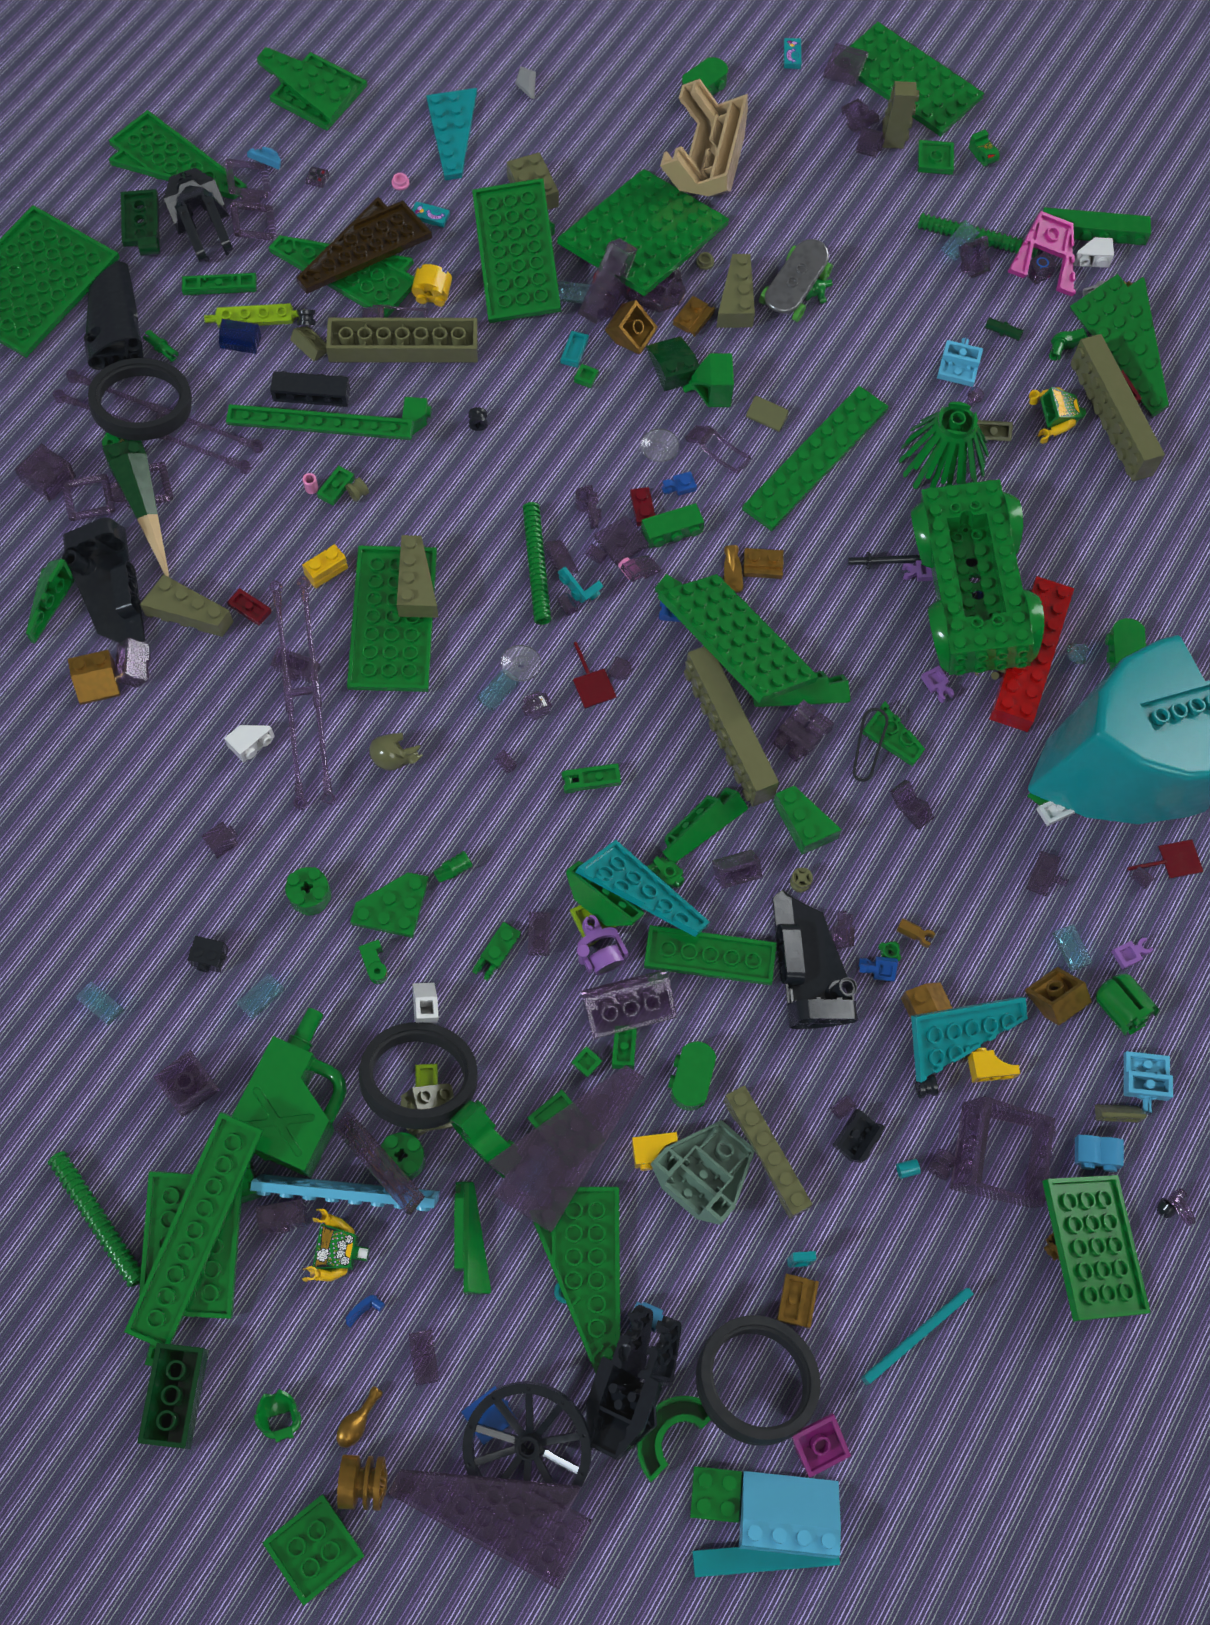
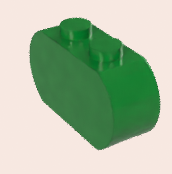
M708 57L683 75L682 85L701 79L713 96L726 87L728 66L719 58Z
M1131 618L1121 619L1106 634L1105 644L1108 645L1106 661L1109 663L1110 671L1121 659L1146 647L1145 627L1139 621Z
M698 1041L688 1043L682 1048L681 1055L676 1054L673 1067H677L676 1075H671L668 1088H672L671 1098L673 1102L683 1110H697L705 1104L716 1054L706 1043Z

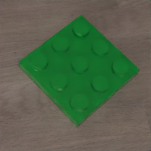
M324 1494L262 1542L303 1606L365 1557V1554Z

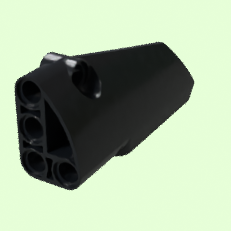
M116 261L107 267L89 287L84 343L88 365L95 370L104 369L115 362L126 359L144 358L128 264L121 261Z
M105 517L63 535L65 553L61 559L65 560L73 575L97 634L138 650L145 641L136 571L129 558L126 529L113 519Z
M781 890L772 898L780 978L781 982L785 984L789 1028L817 1029L857 1022L856 1001L854 1000L857 984L846 974L823 912L798 901L784 890ZM841 986L846 989L847 993L842 990Z

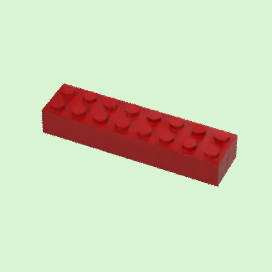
M1036 576L1030 587V592L1038 595L1043 605L1044 635L1037 657L1031 662L1030 666L1005 669L989 720L1025 732L1029 731L1035 720L1074 588Z

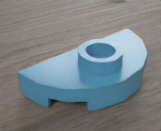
M262 147V149L254 150L252 148L247 151V157L278 170L280 169L281 159L275 150Z

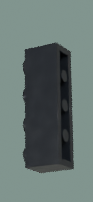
M273 371L270 392L274 402L348 407L351 388L349 378L340 375L329 376L324 374L315 375Z

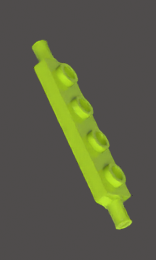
M291 303L218 307L215 315H204L205 323L216 322L218 328L293 324L294 318L299 317L297 310H293Z

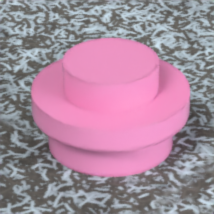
M397 173L392 178V186L396 190H405L409 186V179L404 173Z

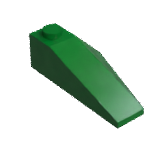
M63 559L50 561L40 573L26 630V635L31 643L35 644L75 581L68 565Z

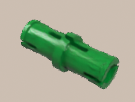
M152 330L145 332L149 337L144 335L143 339L150 343L156 352L162 353L171 362L177 359L173 355L178 357L179 353L169 346L165 339L158 337Z

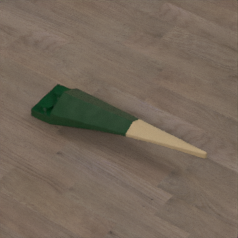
M128 440L102 446L110 471L130 505L164 574L169 577L149 464L142 441Z

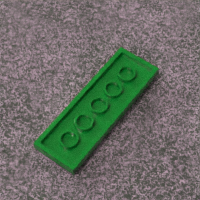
M649 925L644 968L772 986L777 942L700 932L694 937L681 929Z

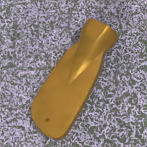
M728 545L724 547L726 555L724 581L735 593H739L743 590L742 568L738 557L739 547L737 545Z

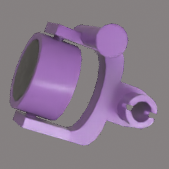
M589 915V917L587 916L584 919L582 929L585 937L577 943L578 962L581 965H585L588 974L593 973L594 970L596 975H602L620 967L625 962L624 959L628 958V951L617 929L613 927L602 929L594 915ZM607 937L616 940L617 945L600 949L588 959L587 955L590 952L589 944Z

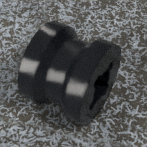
M297 310L299 315L297 325H316L314 320L315 310Z
M480 407L470 409L468 412L470 418L469 428L474 431L486 429L488 426L486 420L487 411Z
M934 1074L929 1075L923 1082H917L915 1077V1088L920 1099L925 1098L926 1095H938V1084Z

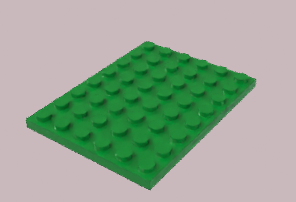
M642 169L558 237L557 243L641 295L646 296L724 229L729 223V218L685 192L679 191L678 188L651 172Z
M32 205L0 238V343L27 358L89 292V287L96 277L120 258L119 253Z

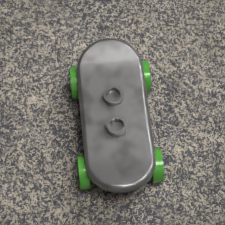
M807 239L797 246L794 245L788 253L785 264L771 285L764 288L759 298V303L767 304L770 309L778 313L790 315L791 312H794L792 320L799 322L806 309V305L802 303L817 279L827 280L832 271L833 264L828 262L829 253L825 244L816 239Z

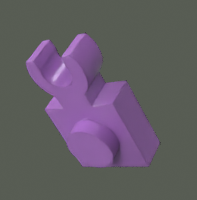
M917 560L915 566L911 563L903 564L902 570L910 571V573H904L903 579L910 580L913 577H917V581H933L931 568L922 565L921 560Z
M939 666L922 674V681L931 693L937 691V697L941 703L946 699L943 694H948L950 698H953L954 691L947 687L950 681Z
M1141 938L1136 945L1131 940L1111 951L1122 970L1140 962L1143 959L1141 955L1146 956L1153 951L1152 947L1149 949L1142 947L1147 938Z

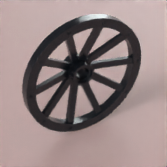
M520 1381L495 1389L475 1408L464 1431L463 1459L472 1484L488 1503L511 1515L537 1517L550 1514L562 1508L579 1492L590 1469L592 1440L584 1416L574 1402L565 1394L543 1383ZM525 1394L526 1431L501 1399L510 1395ZM533 1394L545 1397L557 1404L537 1430H534ZM495 1404L517 1435L479 1424V1421L485 1411ZM562 1410L568 1414L577 1429V1432L542 1438L543 1433ZM475 1432L515 1445L475 1457ZM580 1440V1466L543 1446ZM524 1441H531L535 1449L530 1450L526 1448ZM516 1453L517 1456L491 1488L483 1478L478 1465ZM541 1456L577 1474L571 1485L563 1493L560 1494ZM524 1460L521 1503L501 1496L498 1492L521 1461ZM533 1460L553 1497L549 1501L537 1504H529Z

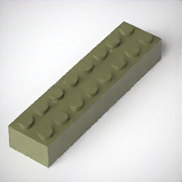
M328 318L326 343L329 362H478L477 318Z
M1102 334L1081 339L1071 360V367L1075 370L1079 383L1083 385L1086 396L1094 407L1095 414L1099 416L1102 427L1106 430L1110 443L1114 445L1117 456L1122 461L1126 474L1130 476L1132 482L1152 477L1165 456L1164 451Z
M705 647L688 652L687 661H685V678L691 682L693 694L701 702L702 713L707 715L710 720V729L716 733L718 745L726 753L727 764L732 766L735 771V780L738 784H741L745 800L749 801L751 806L754 807L774 799L779 781L719 661Z

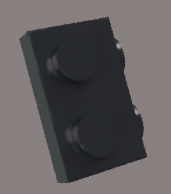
M855 1109L833 1143V1146L850 1161L862 1163L869 1157L870 1150L874 1144L880 1140L885 1126L875 1123L860 1109Z

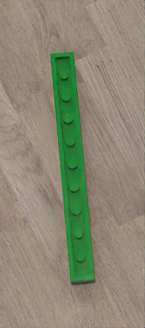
M232 404L228 406L226 423L233 426L412 440L414 427L413 419Z

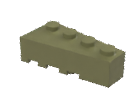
M894 82L888 101V108L885 110V118L883 117L882 120L883 148L904 149L905 141L909 140L908 129L912 128V115H915L916 111L915 102L919 100V90H916V82Z
M401 536L397 594L399 617L439 618L422 536Z
M164 574L140 604L147 617H157L166 622L172 621L187 628L188 626L194 627L199 631L223 637L234 622L228 609Z

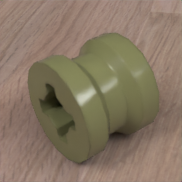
M360 477L356 478L354 483H349L345 486L348 494L355 502L360 500L362 495L366 496L369 494L368 487Z
M803 867L794 870L790 879V885L794 891L802 893L810 888L813 880L811 871Z

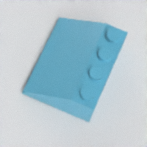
M743 1471L739 1549L832 1559L840 1556L839 1481Z

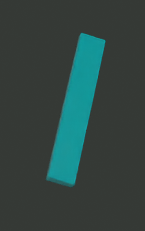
M970 1288L960 1291L867 1371L861 1378L865 1385L871 1384L973 1296L974 1293Z
M739 1547L692 1551L694 1577L840 1565L839 1557L832 1559L739 1549Z

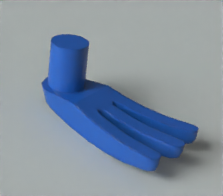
M375 1295L368 1296L349 1312L346 1317V1324L348 1327H351L371 1306L380 1312L384 1308L385 1303Z

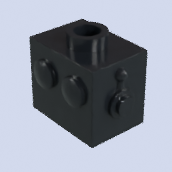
M195 936L187 960L191 966L197 967L196 969L201 972L209 973L211 970L221 973L224 961L227 958L228 947L225 942Z

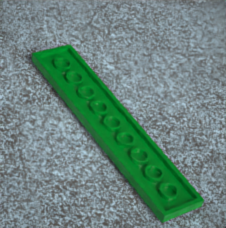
M858 386L742 506V510L767 529L773 531L887 412L889 406L861 386Z
M224 1112L219 1113L126 1326L125 1333L154 1346L157 1343L172 1344L264 1132L263 1129Z

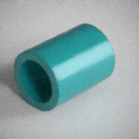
M917 1159L896 1164L900 1179L921 1174Z

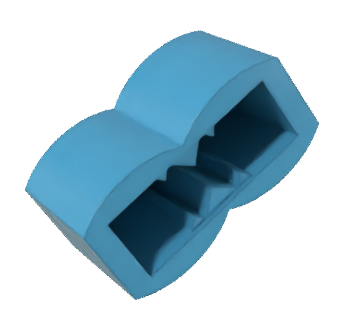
M1093 1135L1076 1136L1075 1164L1081 1165V1169L1094 1170L1095 1167H1101L1105 1172H1117V1169L1124 1166V1139Z

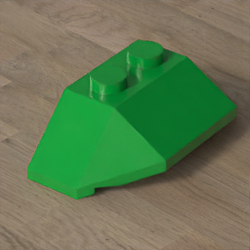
M578 861L567 869L566 875L574 900L606 926L633 925L644 915L643 910L637 905L575 873L583 862Z

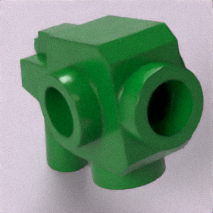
M656 856L653 863L647 866L672 889L674 887L678 889L685 881L683 870L672 861H667L664 857Z

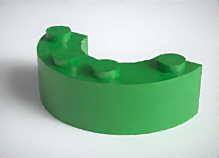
M469 1100L450 1119V1123L474 1152L504 1178L522 1159L516 1152L519 1148L510 1139L506 1141L494 1130L496 1125L485 1113L487 1108L479 1100L476 1102Z
M677 1396L669 1398L656 1406L657 1427L636 1444L640 1468L650 1483L669 1465L662 1451L663 1436L668 1428L674 1424L685 1422L693 1424L701 1430L711 1420L699 1398Z

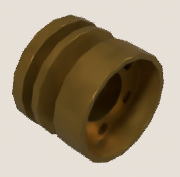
M360 1455L342 1456L337 1488L338 1509L354 1510L358 1498H362L364 1510L369 1509L371 1499H373V1510H381L382 1502L386 1495L388 1476L384 1456H378L376 1468H374L373 1456H368L365 1467H361Z

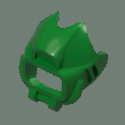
M278 1389L275 1394H263L254 1415L257 1428L266 1437L275 1439L276 1443L287 1438H294V1432L299 1429L302 1421L295 1400L290 1394L281 1389ZM291 1412L292 1425L290 1427L271 1431L270 1418Z

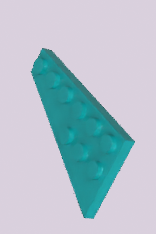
M477 88L426 95L445 181L459 179L463 176L465 156L468 149V140L477 98Z
M614 840L580 865L575 872L694 937L702 932L710 923L617 840Z
M1020 996L912 1015L916 1081H925L929 1075L940 1072L944 1066L951 1062L955 1063L980 1048L984 1042L995 1039L999 1033L1004 1030L1008 1031L1028 1019L1026 997Z

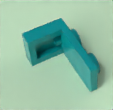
M566 567L558 571L560 581L569 587L571 595L576 601L583 603L589 598L592 601L601 594L599 590L604 586L600 580L584 591Z

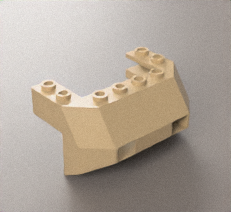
M701 79L682 85L679 99L697 123L690 153L688 155L681 146L675 149L672 159L666 151L663 154L660 166L679 191L704 196L729 193L732 189L745 137L748 94L718 104Z

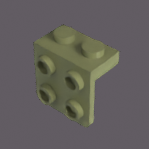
M447 1083L412 1087L401 1095V1106L411 1109H429L440 1106L454 1097L452 1086ZM449 1122L436 1128L422 1130L407 1129V1131L418 1138L427 1131L453 1128V1126Z

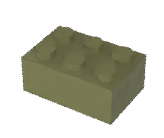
M540 152L507 161V178L510 183L543 178L548 210L559 207V191Z

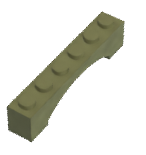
M744 1085L725 1095L724 1104L759 1157L789 1219L810 1209L813 1205L746 1086Z

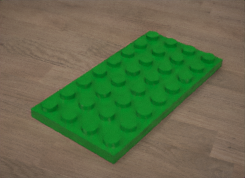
M879 22L835 59L834 63L888 101L895 81L916 82V90H919V100L915 102L916 111L912 118L940 137L983 99L984 92Z
M540 178L472 189L489 323L562 312L544 179Z
M358 546L347 679L348 690L429 692L433 617H399L397 594L401 547ZM424 547L435 594L437 548Z
M718 574L660 591L658 599L758 703L816 682L818 675Z

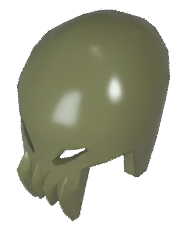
M403 733L385 734L372 740L369 754L375 765L384 770L391 771L417 762L423 756V754L418 755L417 752L421 746L417 745L402 749L399 741L403 740Z

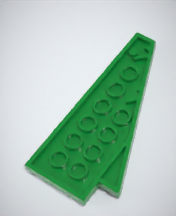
M149 110L145 111L109 139L110 145L118 151L109 158L112 166L169 181V177L197 168L215 180L223 197L235 200L247 190L244 182Z
M279 235L268 248L270 253L303 271L329 244ZM393 255L327 286L379 317L388 318L412 291L414 276L407 273V271L414 264V261L410 257Z
M1116 274L1072 304L1070 309L1090 336L1102 334L1120 370L1125 372L1141 396L1140 402L1153 418L1167 409L1169 402L1145 278H1140L1128 287L1121 277Z
M551 1187V1210H530V1216L596 1374L602 1356L613 1358L620 1338L619 1187Z

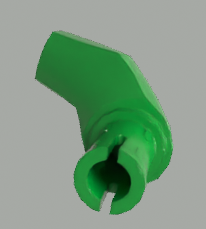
M1085 329L1063 331L1054 335L1051 340L1052 349L1049 353V358L1053 361L1060 360L1064 349L1077 347L1081 339L1088 337Z

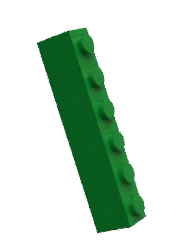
M1043 208V212L1073 223L1074 240L1091 241L1095 237L1113 238V243L1146 245L1151 235V216Z

